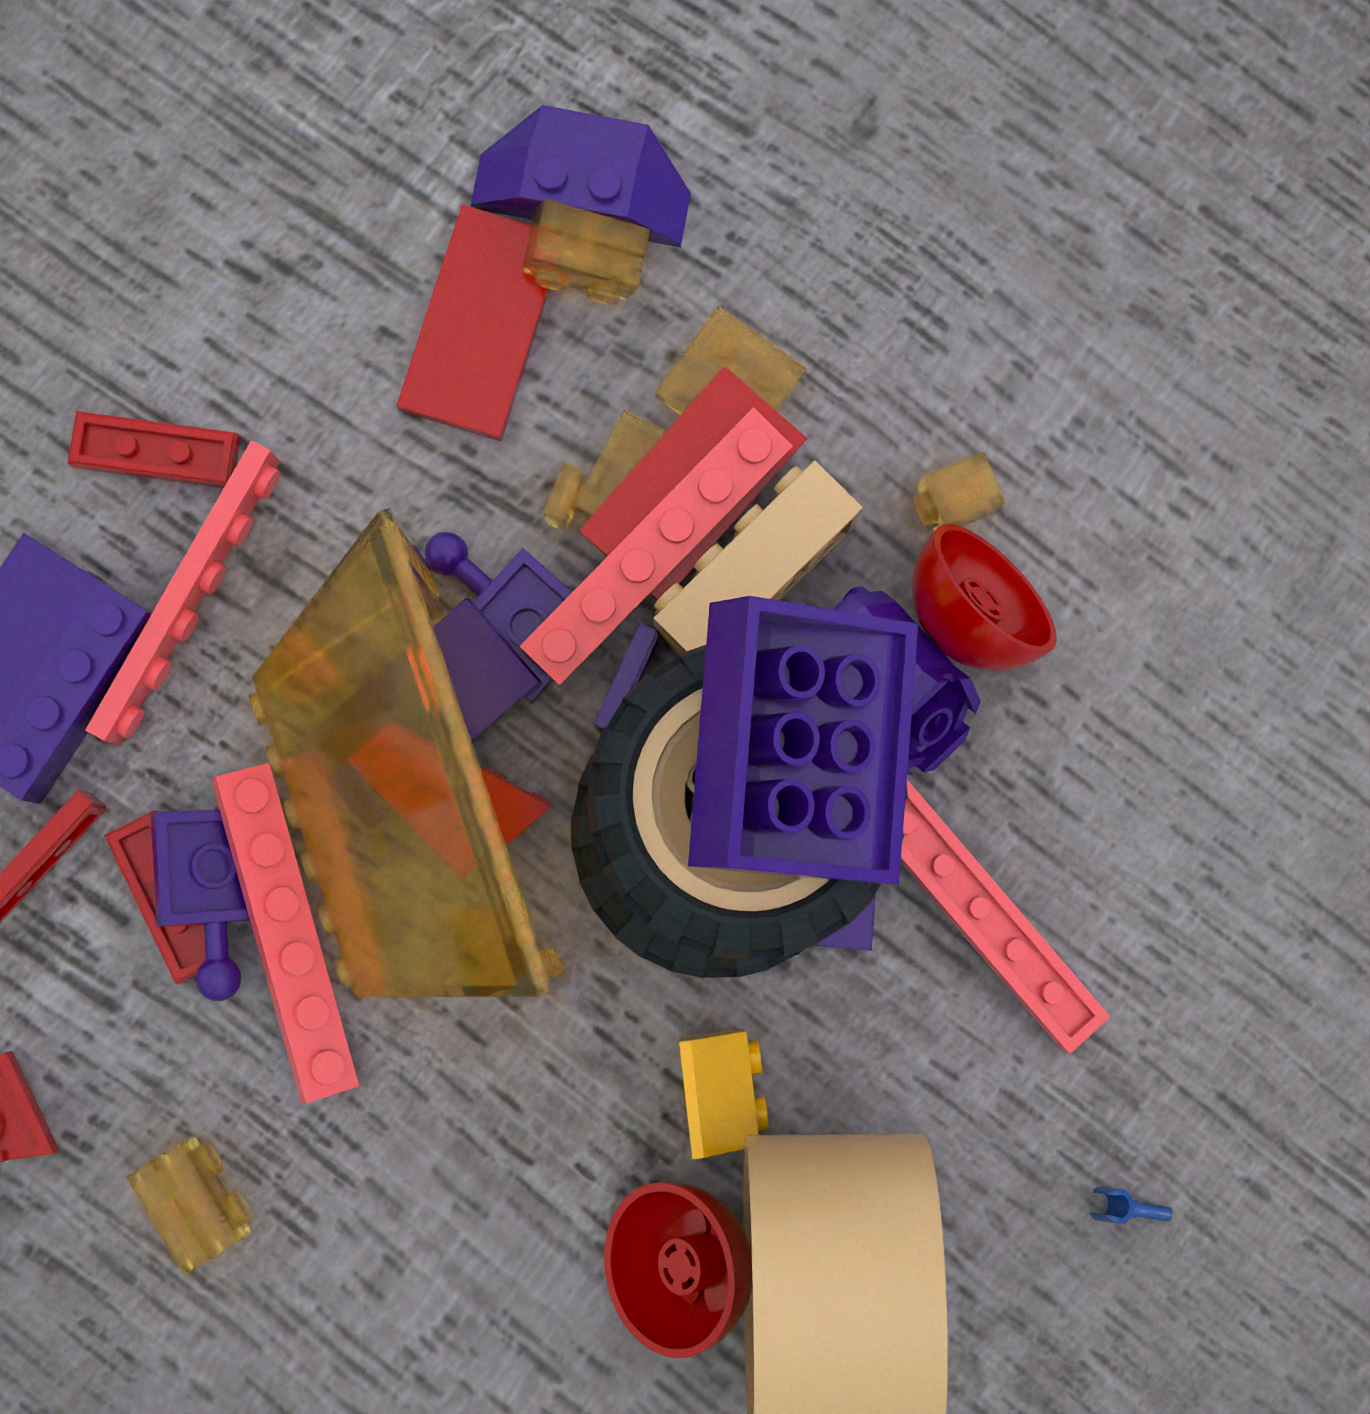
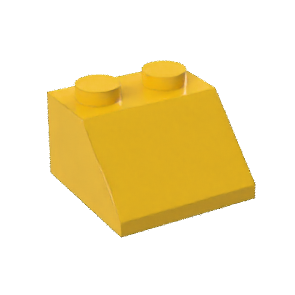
M745 1029L679 1036L692 1160L743 1150L745 1135H759L758 1132L769 1130L765 1096L754 1098L752 1075L762 1074L759 1041H748Z

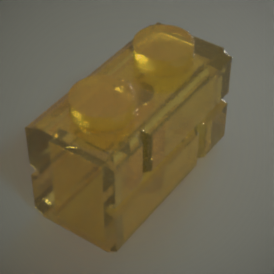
M545 199L536 208L533 215L522 272L536 275L535 283L539 286L552 290H566L567 285H572L588 290L587 298L602 304L616 305L619 303V299H628L638 289L650 231L648 228Z
M195 1136L177 1144L126 1176L183 1275L193 1271L252 1233L247 1225V1222L252 1220L248 1205L236 1190L228 1193L218 1176V1173L223 1171V1165L219 1156L208 1142L200 1145Z

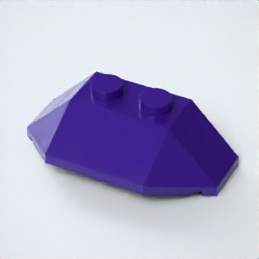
M542 105L481 153L470 205L483 211L681 248L691 192L649 125Z

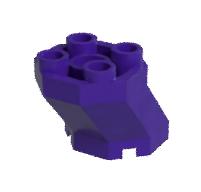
M863 586L854 587L849 590L842 601L833 608V610L916 623L898 602L885 592H869ZM919 626L907 775H912L910 767H917L922 772L934 771L966 740L970 727L963 721L968 709L976 715L981 702L971 678L958 669Z

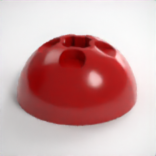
M943 524L932 533L924 544L914 568L912 596L915 612L922 628L930 635L940 651L951 659L971 668L985 671H1005L1029 665L1054 649L1057 635L1047 607L1026 577L1005 555L979 535L958 525Z
M659 1182L641 1186L631 1192L617 1207L606 1235L604 1267L612 1302L626 1328L645 1347L657 1354L671 1358L692 1357L709 1350L722 1341L738 1324L746 1310L752 1292V1249L747 1234L736 1215L720 1199L696 1186L678 1182Z

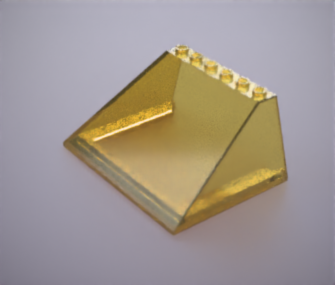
M387 508L376 513L252 676L257 692L249 694L251 707L259 725L267 723L273 744L266 746L267 756L277 778L284 776L290 793V797L283 799L285 812L292 829L301 828L307 846L306 850L300 851L302 865L310 883L315 881L319 883L325 902L317 904V909L327 936L336 935L342 955L335 957L334 960L344 989L352 987L355 997H539L566 986L570 982L562 958L558 957L555 947L544 948V945L554 942L551 931L534 930L432 621L446 616L443 606L437 599L440 596V592L433 571L391 508Z

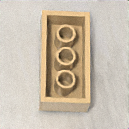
M815 460L804 471L797 465L793 467L776 484L774 490L777 493L772 497V502L764 510L758 504L753 506L736 523L734 529L737 532L732 537L733 540L724 549L716 543L696 562L694 568L697 571L693 575L695 578L684 588L678 582L675 583L654 604V607L657 609L653 618L654 629L657 630L659 638L676 656L677 654L706 645L709 604L711 602L744 596L781 601L854 529L863 507Z

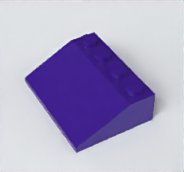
M25 533L22 534L0 567V787L22 801L41 804L88 734L85 729L150 618L151 613Z
M744 596L711 602L709 604L688 867L899 885L918 623L755 596Z

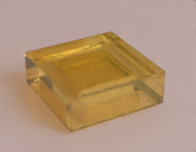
M563 463L543 513L546 524L562 530L568 528L585 486V479L581 469Z

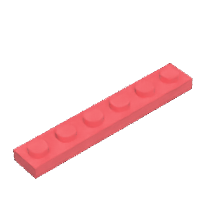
M753 407L519 647L561 686L792 449L793 445Z
M252 440L250 441L85 731L103 741L119 746L123 737L129 739L139 727L144 716V710L140 708L149 691L151 689L154 691L159 689L167 678L172 665L168 658L177 642H185L195 629L199 619V614L195 611L205 593L211 595L220 585L226 572V566L223 565V562L232 546L239 547L248 536L253 524V518L249 516L260 498L267 499L277 485L280 477V471L277 470L280 461L271 450Z
M270 763L215 776L211 779L300 1102L307 1104L358 1087V1079Z
M907 780L908 799L905 802L903 833L905 835L902 841L901 864L1064 1053L1071 1054L1107 1021L1110 1015Z

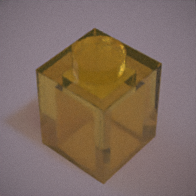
M984 452L923 475L917 485L919 493L913 496L917 512L923 524L926 526L932 523L935 530L943 524H954L961 527L997 513L1005 503Z

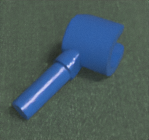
M1097 1187L1093 1190V1193L1105 1194L1108 1198V1209L1104 1214H1090L1097 1221L1123 1224L1131 1217H1143L1162 1221H1170L1172 1219L1173 1212L1170 1207L1139 1203V1201L1133 1200L1131 1195L1123 1189Z

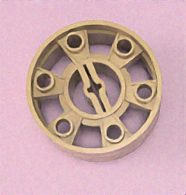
M924 1133L745 1135L743 1155V1228L752 1249V1292L744 1312L747 1414H946L948 1327L945 1258L937 1178L927 1136Z

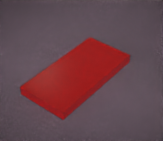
M461 205L396 405L398 411L502 441L565 244V235L470 206Z
M726 366L717 373L579 530L583 537L607 557L754 407L793 445L792 449L649 594L656 601L672 585L677 582L680 584L694 569L696 562L717 543L807 440L800 431Z

